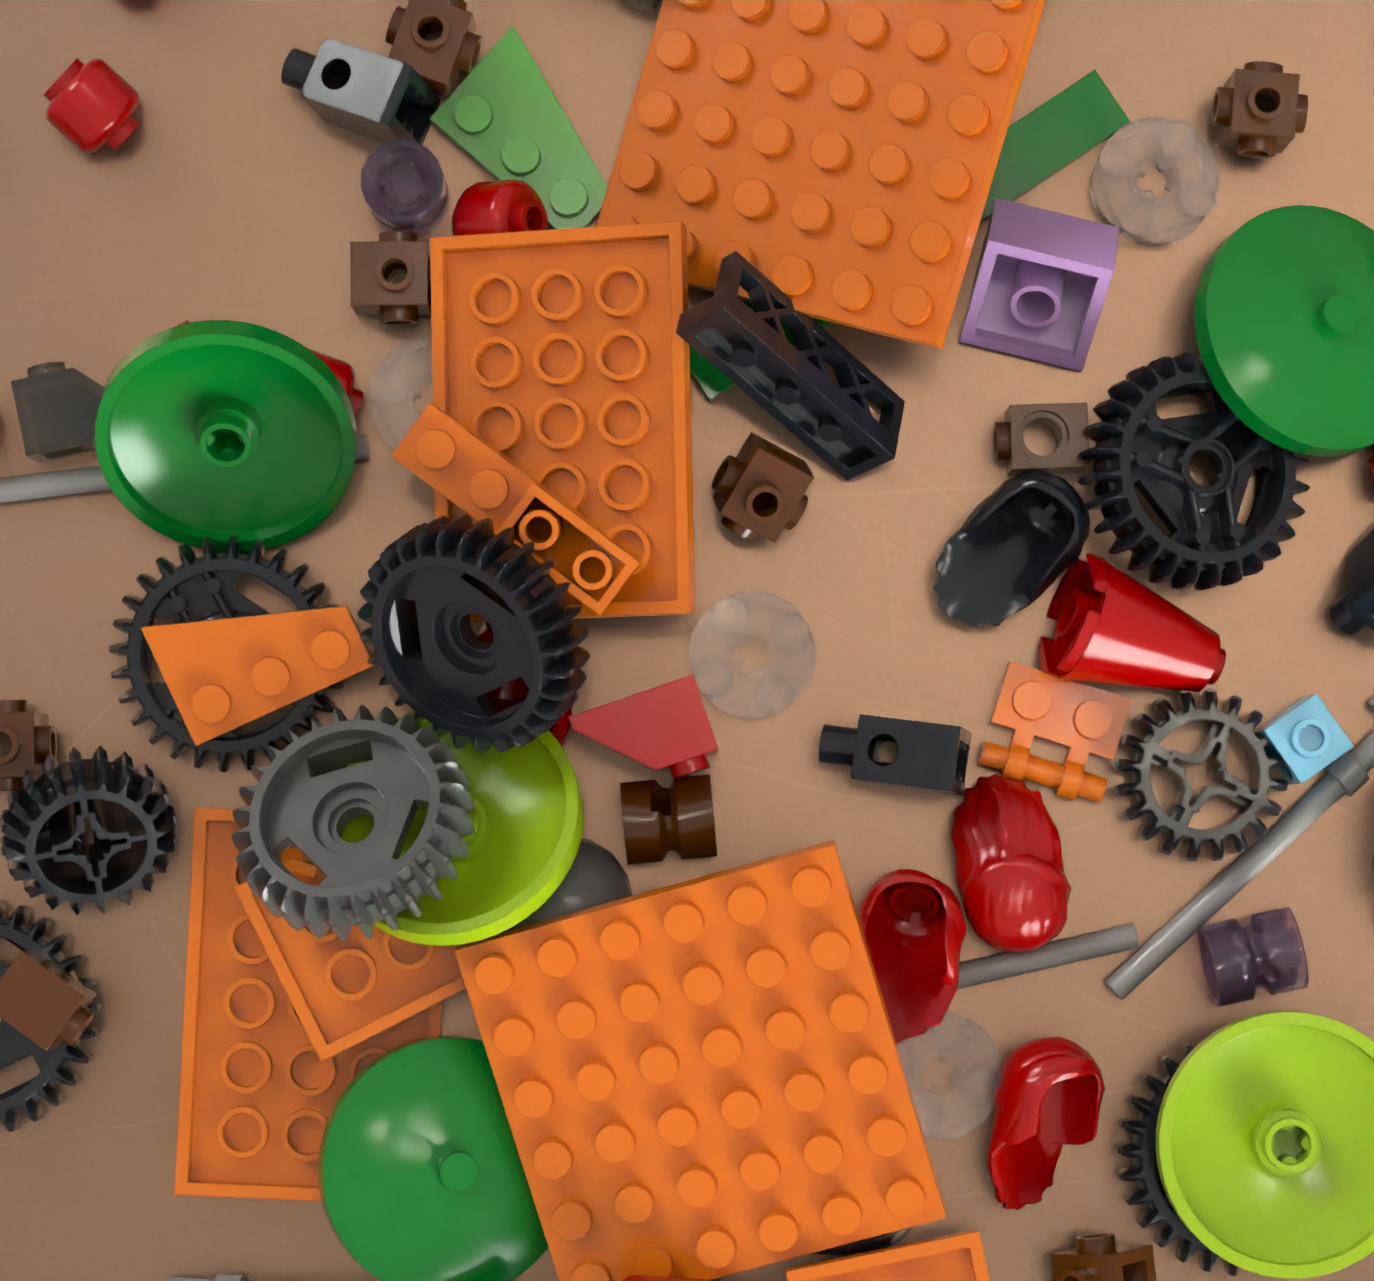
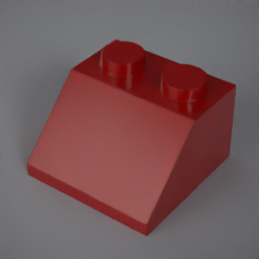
M693 674L568 717L572 729L576 733L657 773L670 769L673 780L710 768L707 755L718 752V746Z

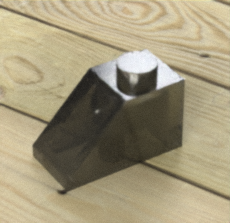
M60 361L29 367L27 369V378L11 381L27 457L42 463L96 451L94 438L95 422L101 395L105 387L75 368L66 369L65 363Z

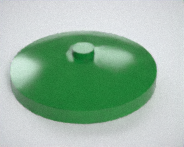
M1285 206L1257 215L1232 232L1216 248L1205 265L1196 292L1194 307L1196 339L1203 364L1215 389L1227 406L1245 425L1271 443L1289 451L1316 457H1336L1356 453L1373 446L1374 231L1343 213L1317 206Z
M207 320L182 324L161 331L134 347L120 361L106 382L101 395L95 422L94 438L99 465L107 483L120 502L144 524L166 537L197 548H202L204 538L212 537L218 546V550L226 552L230 536L238 535L241 541L242 552L250 551L257 539L265 540V549L290 542L315 528L335 509L351 481L357 446V425L351 402L341 382L333 371L308 348L284 334L263 326L230 320Z
M435 1036L418 1039L398 1046L378 1057L359 1072L349 1083L337 1100L323 1132L318 1161V1179L321 1200L332 1230L351 1257L365 1270L381 1281H512L543 1255L548 1249L547 1241L483 1040L461 1036Z

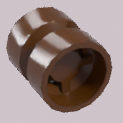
M710 774L675 778L669 788H662L656 780L620 783L628 865L661 862L665 859L668 851H676L682 860L717 856Z

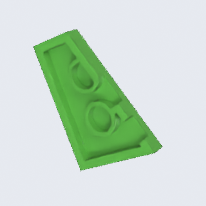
M512 25L429 119L434 127L496 181L521 180L532 186L543 202L548 218L547 225L552 230L590 227L599 217L608 185L521 37Z

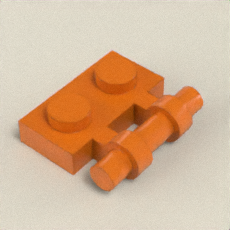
M1009 661L989 723L1013 730L1008 747L985 740L978 765L1000 771V775L1005 778L1020 781L1025 779L1056 789L1055 796L1074 801L1076 796H1080L1100 803L1108 779L1085 772V764L1089 754L1110 761L1114 760L1132 699L1073 680L1057 678L1045 674L1041 670ZM1033 737L1068 747L1063 764L1029 754Z

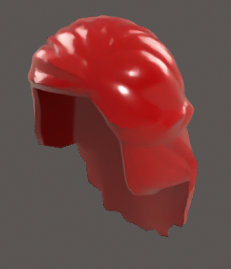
M999 774L979 777L975 787L965 788L963 803L954 809L953 826L951 829V840L956 855V882L962 897L965 916L976 935L993 948L1009 952H1022L1044 946L1049 940L1054 939L1062 931L1067 921V904L1072 890L1064 873L1061 841L1057 827L1042 801L1039 790L1031 791L1026 787L1024 780L1005 778Z
M896 870L884 875L873 884L858 908V917L897 1045H899L908 1038L925 1034L927 1029L932 1026H940L942 1024L943 1017L958 988L960 952L967 928L961 912L960 902L950 887L917 870Z
M1057 1036L1026 1042L1013 1050L1002 1065L998 1089L993 1095L995 1117L986 1164L993 1184L995 1198L999 1203H1003V1208L1020 1210L1026 1204H1036L1042 1201V1193L1047 1187L1053 1185V1174L1063 1144L1084 1145L1093 1141L1096 1137L1103 1092L1105 1091L1101 1069L1088 1051L1066 1038Z

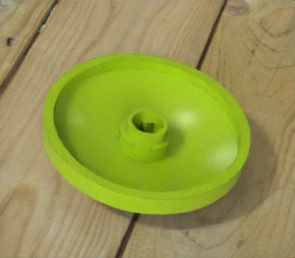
M415 711L410 713L414 717ZM426 719L419 724L421 728L430 726L433 729V724ZM549 730L546 733L543 732L523 747L515 745L503 753L497 751L494 746L485 752L478 753L475 751L472 741L464 747L457 749L453 745L450 732H447L440 738L441 742H446L450 746L458 760V765H461L470 785L468 791L474 801L475 809L468 814L474 823L475 832L462 837L468 847L469 856L465 858H450L458 873V879L445 877L438 879L435 884L441 892L442 898L437 900L428 894L420 898L418 904L422 912L421 917H416L409 910L405 909L396 914L398 922L397 931L392 930L385 920L375 922L374 926L394 937L412 943L435 946L466 944L495 936L512 928L539 909L553 895L569 872L580 846L584 826V801L575 770L565 750ZM370 760L349 763L346 767H350ZM428 808L417 810L399 859L409 850L424 825ZM359 816L352 819L343 829L342 840L351 843L364 840L374 828V819L368 816Z
M1300 1011L1263 1012L1236 1020L1216 1030L1201 1041L1179 1065L1164 1093L1158 1113L1155 1144L1157 1165L1164 1190L1176 1214L1188 1230L1212 1252L1229 1263L1256 1274L1275 1278L1301 1279L1318 1277L1347 1268L1374 1251V1042L1370 1038L1344 1023L1317 1014Z

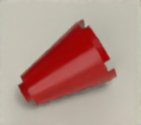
M1085 553L1087 562L1078 559L1076 564L1068 568L1057 587L1046 617L1057 620L1053 639L1041 636L1039 664L1045 674L1062 679L1173 691H1190L1192 693L1200 692L1207 684L1213 685L1219 679L1225 665L1226 651L1221 648V640L1217 632L1101 556Z

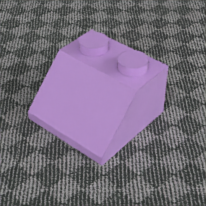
M995 198L976 269L960 342L1083 371L1114 272L1120 227Z

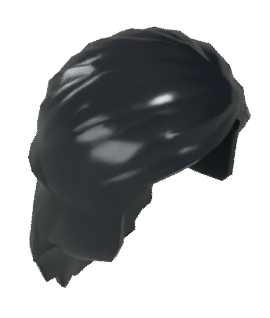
M1044 471L1023 472L1004 481L974 509L963 526L944 544L943 551L936 562L938 578L933 585V590L940 594L938 606L944 609L950 618L962 620L970 626L979 628L984 623H990L997 627L1014 613L1031 605L1055 582L1063 571L1078 562L1083 545L1089 537L1090 514L1088 510L1083 508L1085 503L1075 488L1064 478Z

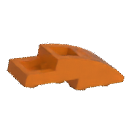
M433 403L427 405L391 454V457L478 522L490 518L493 521L495 535L506 528L513 527L514 544L521 548L528 542H535L532 556L540 564L554 560L553 567L549 571L553 580L557 584L570 582L569 588L566 591L598 615L602 614L640 563L617 542L490 443L481 440Z

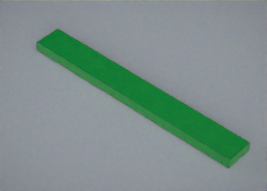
M1093 70L1008 127L980 223L990 218L995 198L1014 202L1129 125L1130 120L1096 70ZM744 301L754 311L751 301ZM811 317L822 328L831 323L829 321ZM781 322L788 342L795 347L796 344L791 331ZM689 345L690 374L709 402H712L736 386L728 377Z

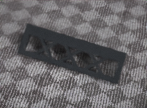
M737 251L722 258L714 296L681 313L676 334L846 480L894 459L905 401L810 316L794 310L792 300ZM739 285L747 291L754 311L737 297ZM781 322L791 331L797 349L788 342ZM824 361L833 368L839 386L830 379ZM866 398L881 410L879 422L872 416Z

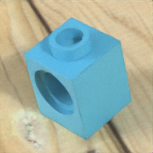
M1317 693L1301 697L1253 731L1256 737L1264 736L1271 743L1263 747L1267 756L1280 754L1285 761V765L1275 768L1283 779L1288 781V785L1302 784L1354 747Z

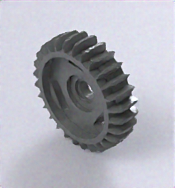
M361 704L354 720H347L339 708L335 709L333 723L325 726L316 717L311 716L312 731L300 736L294 730L288 729L287 734L291 744L282 751L273 746H268L267 751L273 760L268 767L251 766V772L258 781L257 786H243L239 788L241 798L247 807L238 808L232 812L234 821L240 828V830L235 831L231 835L234 846L240 852L236 857L238 866L246 876L250 889L258 899H261L269 912L277 919L284 917L289 926L296 931L307 926L313 935L321 939L331 927L337 937L344 942L348 939L354 925H358L363 934L370 939L373 936L374 923L385 920L392 930L397 931L398 922L396 914L407 909L416 917H421L422 912L418 904L420 898L425 894L437 900L442 898V894L435 884L440 877L458 879V873L450 858H465L469 856L468 847L462 838L475 832L474 823L468 814L475 809L473 798L468 791L470 786L468 778L461 765H458V760L450 746L446 742H441L437 733L430 726L421 728L410 714L403 716L398 721L394 712L386 706L381 710L377 718L374 719L369 709ZM363 760H370V761H367V762H363V763H360V764H356V765H353V766H350V767H346V768H343V769H339V770L330 772V771H332V770H334V769H336V768H338V767H341V766L346 765V764H349V763H353V762H357V761H363ZM428 808L424 825L409 850L399 859L417 810ZM359 816H368L374 819V828L364 840L354 843L342 840L343 829L352 819ZM288 847H297L326 876V879L318 886L298 880L281 863L280 854Z

